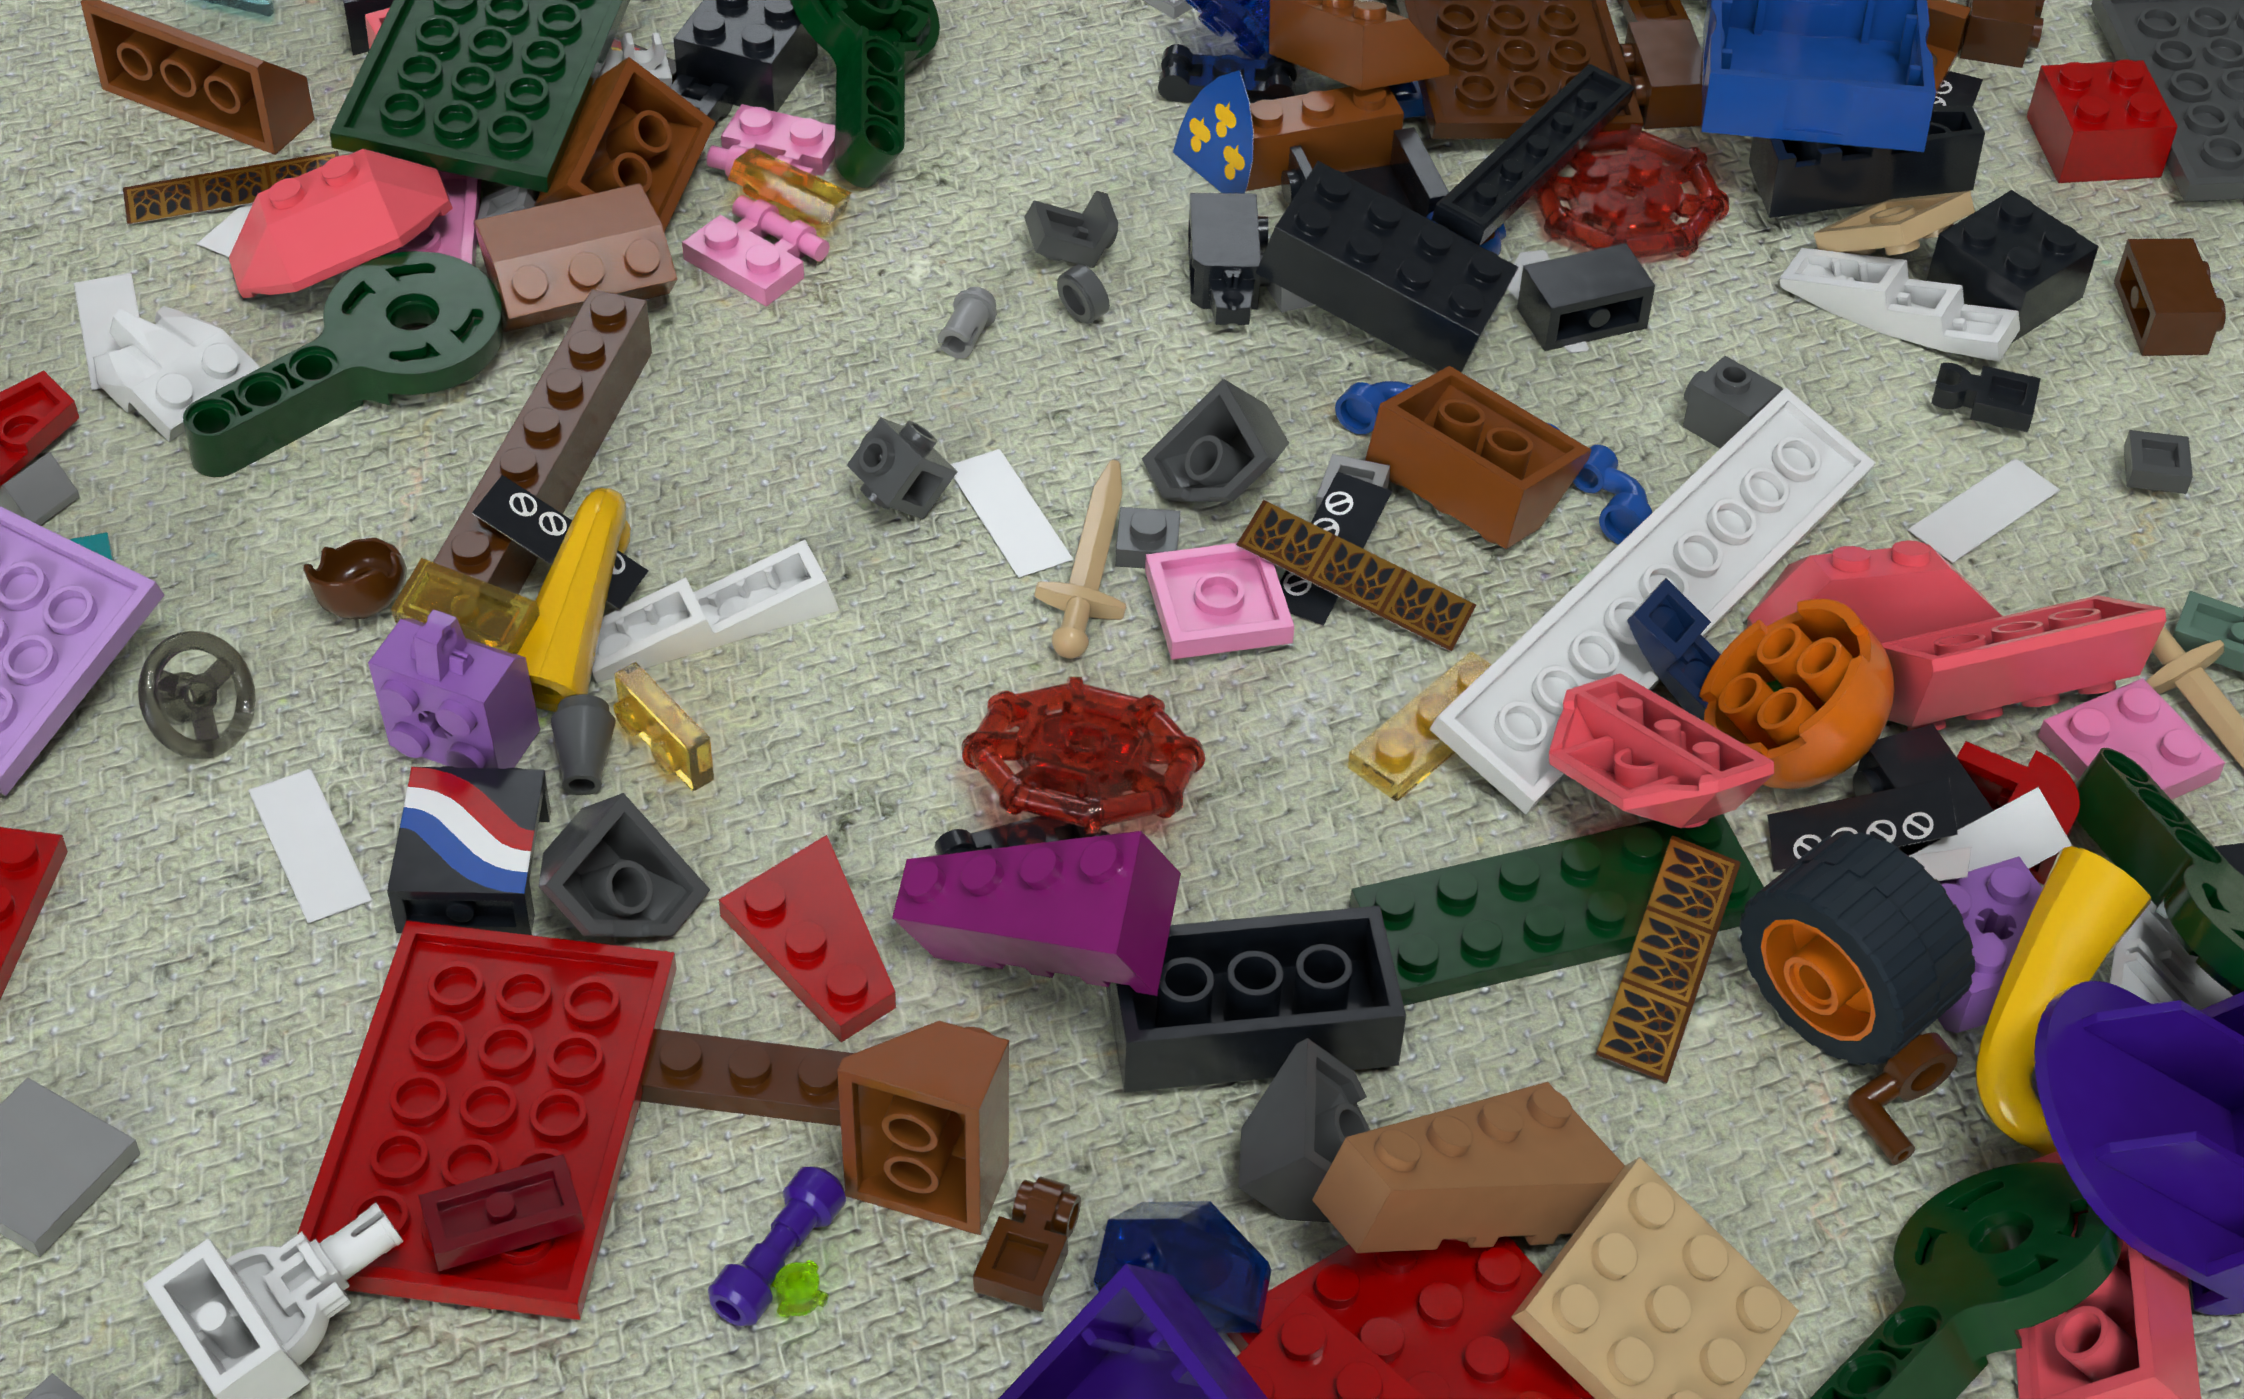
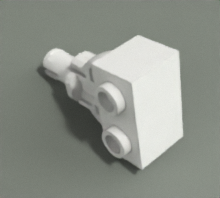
M375 1202L355 1220L320 1243L316 1239L310 1242L301 1231L280 1247H254L241 1251L227 1259L212 1241L207 1238L143 1284L217 1399H288L311 1382L300 1365L319 1346L326 1333L329 1319L351 1304L344 1291L350 1286L347 1279L404 1241Z

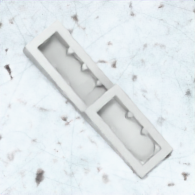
M802 540L693 592L685 577L622 607L621 610L618 609L603 616L592 675L598 683L839 611L828 581L806 540Z

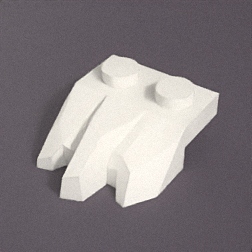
M162 306L156 312V324H153L119 308L113 316L109 333L121 349L93 357L97 383L127 414L136 408L168 442L185 432L183 414L190 404L261 368L223 329L179 310Z

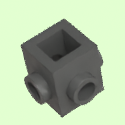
M882 417L879 418L872 430L864 436L860 447L847 464L864 482L860 490L869 500L884 509L893 508L921 519L926 517L958 472L933 448L938 441L925 428L910 420L902 426Z

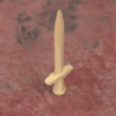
M1111 460L1107 464L1093 487L1069 583L1040 581L1036 585L1034 596L1037 599L1065 611L1061 627L1056 629L1052 635L1054 650L1064 658H1077L1088 648L1089 639L1085 631L1089 618L1121 620L1126 611L1125 603L1099 591L1122 498L1121 466L1117 460Z
M2164 626L2152 649V652L2163 664V667L2146 682L2158 694L2177 687L2244 770V719L2204 671L2224 653V643L2221 640H2217L2185 652Z

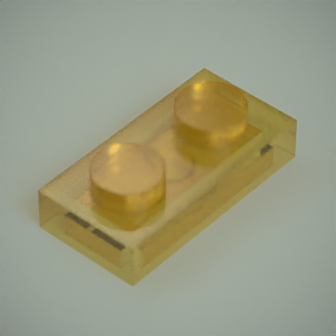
M751 148L734 160L728 180L743 186V192L749 197L756 200L764 199L767 202L776 201L793 209L792 213L796 218L813 225H822L823 223L829 225L842 215L846 210L852 193L755 148Z
M423 558L420 559L390 609L396 623L400 619L412 618L426 624L427 616L433 609L457 617L465 638L511 654H518L540 616L537 602Z
M637 662L614 673L618 701L614 703L613 708L623 730L632 737L638 735L651 748L652 755L659 767L668 775L675 773L692 792L713 781L714 772L710 736Z

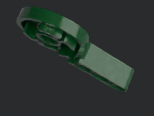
M791 0L796 15L804 28L830 54L836 65L835 165L839 173L851 184L861 188L872 187L904 149L905 75L914 71L922 63L938 40L940 24L936 6L933 0Z
M411 251L393 253L372 259L354 268L337 282L328 295L323 312L324 328L320 336L302 347L200 398L186 408L183 414V423L193 467L205 476H228L362 406L363 400L390 405L393 394L418 395L434 393L468 381L480 373L493 360L503 339L502 308L496 287L482 271L472 264L450 255L435 252ZM473 317H481L483 319H474V322L469 331L464 335L463 338H461L460 340L458 339L466 331ZM409 323L429 324V326L418 330L400 329V327Z
M2101 748L2075 784L2080 799L2079 812L2076 818L2077 822L2117 867L2124 870L2151 896V901L2157 906L2155 912L2165 919L2169 918L2186 952L2191 956L2198 957L2195 961L2197 965L2233 996L2244 992V876L2228 863L2139 764L2116 750Z
M2049 1162L2011 1164L1989 1169L1958 1181L1923 1204L1907 1221L1897 1238L1893 1258L1896 1273L1905 1291L1903 1301L1810 1399H1956L1989 1364L1986 1355L2022 1348V1338L2018 1331L2019 1329L2033 1327L2073 1308L2091 1295L2114 1269L2121 1253L2123 1240L2093 1211L2071 1179L2064 1164ZM2085 1210L2088 1211L2087 1213L2085 1212V1213H2082V1214L2077 1215V1217H2078L2077 1230H2076L2075 1236H2074V1237H2071V1235H2072V1233H2073V1230H2074V1224H2075V1216H2074V1214H2075V1213H2078V1212H2081V1211H2085Z

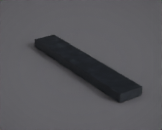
M1588 64L1436 204L1431 220L1480 246L1630 103L1635 87L1592 64Z

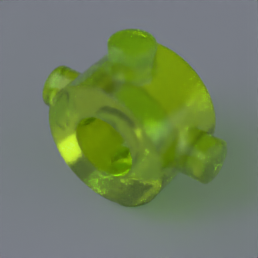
M807 1260L805 1263H790L781 1268L777 1273L775 1280L770 1286L776 1290V1300L779 1306L777 1313L781 1317L789 1318L791 1315L803 1316L811 1313L817 1306L824 1307L827 1304L829 1294L820 1290L819 1275L817 1273L819 1267L815 1262Z

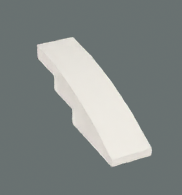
M1801 248L1779 278L1781 288L1834 315L1882 334L1944 352L2000 362L2020 331L2019 311L1964 304L1962 285L1909 279L1907 260Z

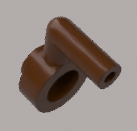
M1938 1033L1919 1034L1893 1058L1888 1059L1881 1075L1852 1092L1848 1098L1849 1110L1893 1165L1906 1161L1914 1153L1915 1146L1883 1106L1898 1097L1906 1101L1920 1098L1937 1088L1953 1072L1958 1058Z

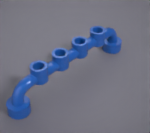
M1383 381L1372 385L1364 382L1354 383L1337 400L1335 405L1336 416L1347 430L1355 434H1368L1373 431L1380 404L1413 385L1399 381ZM1593 445L1589 447L1592 450L1588 461L1573 483L1578 489L1586 493H1596L1603 489L1615 494L1602 510L1599 523L1603 533L1614 543L1620 544L1653 512L1648 504L1646 491L1635 478L1617 470L1618 459L1615 453L1606 446Z

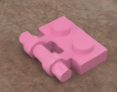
M741 104L721 135L722 147L714 145L710 147L707 154V166L725 170L727 177L745 180L748 176L771 181L772 187L790 191L794 186L812 190L816 181V174L823 176L835 157V125L819 122L811 118H801L770 111L763 107Z
M745 195L739 196L732 206L733 214L742 219L736 224L728 218L719 215L682 242L684 260L766 307L804 279L803 261L800 260L807 255L816 261H822L827 256L830 248L829 242L817 236L814 227L801 220L792 222L779 215V209L764 199L754 201ZM769 234L780 241L772 244L763 238Z

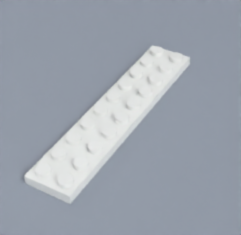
M1785 387L1443 710L1429 730L1524 814H1527L1566 776V774L1549 764V750L1558 719L1563 711L1566 690L1619 673L1649 690H1652L1661 681L1643 655L1627 622V619L1659 583L1667 578L1711 621L1701 633L1705 637L1867 476L1876 462Z

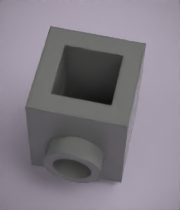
M1724 356L1706 372L1701 370L1696 373L1689 382L1684 393V400L1688 403L1683 428L1716 447L1722 448L1783 388L1744 365Z

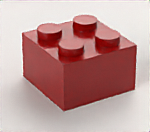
M2123 59L2116 62H2069L2060 65H2041L2027 113V119L2058 183L2161 178L2178 128L2144 60L2133 61Z

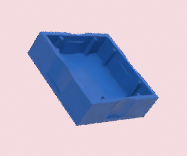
M1708 0L1703 28L1701 132L1924 152L1936 95L1933 56L1926 44L1930 27L1927 0Z

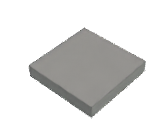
M27 1077L0 1104V1234L41 1257L140 1155L136 1139Z

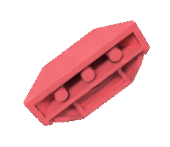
M361 149L349 155L334 157L323 166L298 177L280 180L271 188L258 193L229 256L236 285L242 298H251L257 294L276 295L298 292L403 247L427 229L436 217L444 216L453 209L438 170Z
M1907 540L1893 544L1892 548L1866 550L1856 546L1838 547L1831 554L1810 555L1787 565L1748 616L1747 628L1759 619L1768 626L1787 615L1798 612L1797 602L1809 599H1830L1845 604L1856 613L1878 638L1880 643L2002 617V615L1929 544Z
M1621 673L1566 690L1563 711L1558 719L1549 750V764L1622 811L1678 828L1699 827L1706 824L1712 817L1736 810L1774 774V761Z

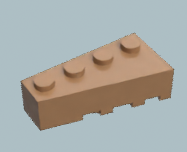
M1544 1082L1346 1137L1312 1201L1356 1253L1433 1250L1438 1248L1442 1239H1456L1466 1242L1470 1248L1493 1247L1498 1238L1503 1236H1524L1529 1245L1554 1244L1559 1234L1575 1233L1625 1165L1573 1110L1568 1099L1556 1091L1549 1082Z

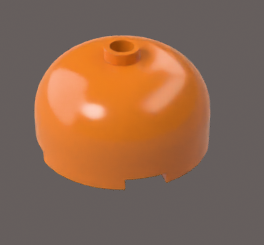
M1830 599L1803 600L1797 602L1798 612L1787 615L1768 626L1760 619L1757 620L1728 645L1712 666L1703 683L1699 696L1703 701L1708 702L1704 712V721L1774 761V774L1763 786L1778 789H1799L1818 785L1837 777L1855 765L1872 748L1889 719L1894 699V677L1889 657L1878 638L1856 613L1838 601ZM1777 680L1784 688L1774 692L1765 682Z

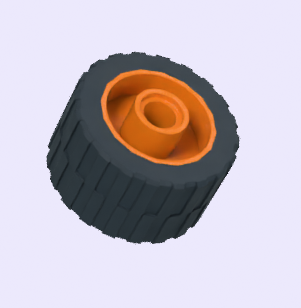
M1844 831L1837 832L1832 837L1827 836L1751 897L1745 905V912L1741 914L1740 930H1742V935L1740 936V941L1752 978H1755L1760 987V992L1778 1012V1016L1812 1046L1815 1045L1825 1051V1054L1839 1060H1848L1851 1064L1864 1066L1867 1063L1871 1065L1882 1064L1889 1058H1893L1968 992L1972 984L1971 976L1975 972V957L1972 955L1973 944L1969 931L1966 930L1963 923V917L1956 904H1953L1946 894V890L1940 882L1934 879L1914 857H1909L1899 847L1888 841L1878 840L1873 835L1861 832L1853 834L1852 832Z

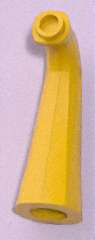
M597 488L584 499L578 508L526 622L510 651L511 654L526 657L536 708L556 712L559 702L564 698L572 695L588 694L617 550L624 554L630 543L631 527L626 520V502L621 493L611 488Z
M2073 846L2064 847L2059 851L2031 912L1992 1007L1980 1041L1976 1060V1087L1979 1099L1988 1117L2003 1133L2018 1143L2035 1150L2041 1157L2057 1151L2046 1124L2041 1102L2033 1089L2032 1073L2035 1065V1039L2042 1013L2057 994L2069 987L2092 979L2104 960L2151 903V896L2124 870L2091 851Z

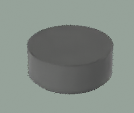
M1077 264L1058 277L1057 290L1059 297L1067 311L1075 319L1090 324L1108 312L1110 307L1108 294L1100 279L1088 267Z

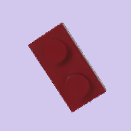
M564 1154L418 1195L438 1271L585 1229L582 1211Z

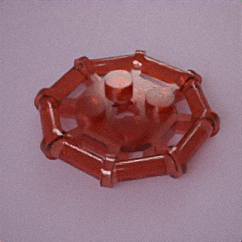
M1630 124L1629 129L1597 133L1532 195L1544 218V231L1552 239L1559 240L1564 238L1591 250L1626 243L1636 258L1676 254L1679 257L1685 258L1694 254L1698 249V242L1711 226L1727 215L1730 204L1728 195L1719 190L1706 165V153L1698 147L1687 149L1642 131L1639 124ZM1626 151V153H1623V154H1614V155H1606V156H1593V155H1592V154H1601V153H1609V152ZM1567 165H1570L1577 171L1571 178L1558 176ZM1690 181L1697 195L1684 193L1681 184ZM1560 201H1568L1571 210L1562 206ZM1680 217L1689 218L1686 223L1678 225L1672 221L1673 218L1675 221ZM1594 224L1606 228L1607 232L1594 227Z
M1068 677L1067 683L1017 694L1007 690L996 693L988 700V712L976 731L968 735L961 745L964 763L971 769L978 770L999 796V806L1001 809L1012 815L1025 811L1085 827L1086 834H1100L1102 827L1153 815L1161 818H1170L1182 809L1183 793L1193 773L1199 771L1205 762V752L1201 742L1193 737H1188L1164 711L1165 704L1163 700L1151 694L1139 698L1083 684L1082 677ZM1062 710V712L1047 715L1049 712ZM1014 727L1020 728L1018 732H1005ZM1004 761H1017L1023 770L1014 774ZM1150 764H1168L1164 775L1149 768ZM1132 790L1135 792L1123 795V792ZM1053 791H1057V792L1069 794V795H1072V796H1068V795L1056 793V792H1053Z

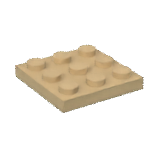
M1639 1157L1624 1166L1511 1318L1595 1399H1740L1799 1310Z

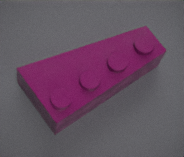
M1142 831L911 858L906 860L892 918L934 958L1003 969L1005 965L1025 968L1031 975L1053 978L1055 973L1080 977L1086 984L1108 988L1111 982L1131 986L1137 993L1157 996L1181 873Z

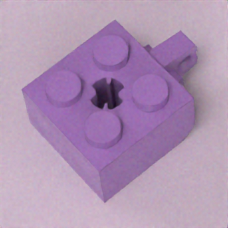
M434 609L427 616L426 624L412 618L400 619L368 662L389 745L395 747L399 752L408 757H423L446 766L457 768H514L540 731L526 657L511 654L465 638L457 617Z
M2019 856L1968 871L1966 878L1939 881L1963 917V923L1966 930L1969 931L1973 944L1972 955L1975 957V972L1971 976L1972 984L1968 992L1938 1018L1946 1031L1960 1033L1985 1025L1988 1022L2007 968L2042 891V887Z

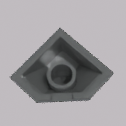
M1222 379L1141 459L1162 498L1169 502H1234L1278 459L1288 446L1289 441L1267 404L1227 380Z
M624 793L581 808L543 852L539 888L583 936L657 938L673 936L710 891L709 887Z
M1308 1038L1296 1044L1241 1128L1239 1189L1286 1220L1331 1223L1312 1199L1345 1138L1370 1131L1357 1105V1102L1367 1098L1352 1069Z

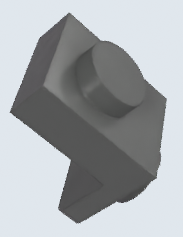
M1100 191L1094 193L1083 213L1034 200L1024 216L1036 253L1050 260H1065L1092 268L1095 267L1104 250L1112 246L1118 233V220L1107 193Z

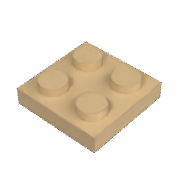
M1970 191L1891 199L1876 203L1814 232L1818 250L1869 255L1876 252L1877 248H1885L1887 255H1898L1918 249L1920 247V238L1938 237L1941 232L1953 226L1954 222L1974 213L1975 210Z

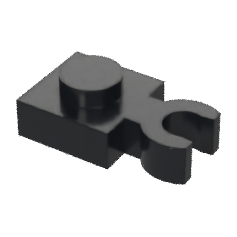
M1941 363L1931 404L1943 409H1957L1962 406L1972 408L1970 420L2028 433L2041 378L1984 365L1979 376L1971 374L1966 368L1958 364Z

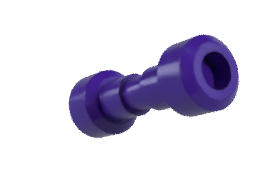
M815 1166L800 1168L783 1190L785 1206L771 1223V1231L761 1243L755 1244L741 1264H727L709 1286L708 1296L710 1304L723 1319L737 1326H752L756 1324L772 1303L773 1296L770 1285L785 1267V1259L794 1247L801 1246L814 1227L829 1226L846 1204V1196L842 1184L827 1170Z

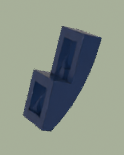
M1665 578L1627 619V622L1643 655L1665 687L1687 712L1704 720V712L1708 702L1704 701L1699 695L1709 671L1721 654L1701 635L1711 621Z

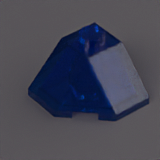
M1211 1201L1141 1202L1108 1219L1093 1281L1098 1292L1125 1264L1174 1275L1217 1333H1260L1272 1269L1268 1261Z

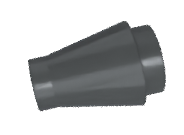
M587 694L566 697L559 702L557 711L551 717V727L562 771V787L566 792L574 795L594 794L602 787V773L616 720L609 712L608 703L600 697Z

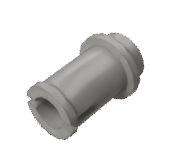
M970 287L956 295L953 302L954 312L938 335V343H944L941 349L954 358L962 359L968 357L972 353L974 345L983 329L989 327L996 319V300L989 291L981 287Z

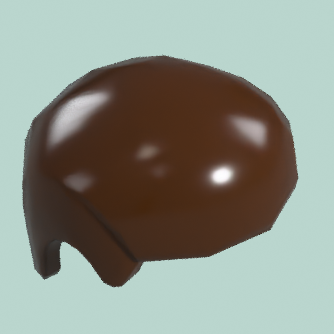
M376 537L353 540L337 549L324 547L321 551L320 564L316 570L311 564H304L303 567L306 578L322 608L346 619H366L387 608L399 594L407 575L405 561L394 545Z

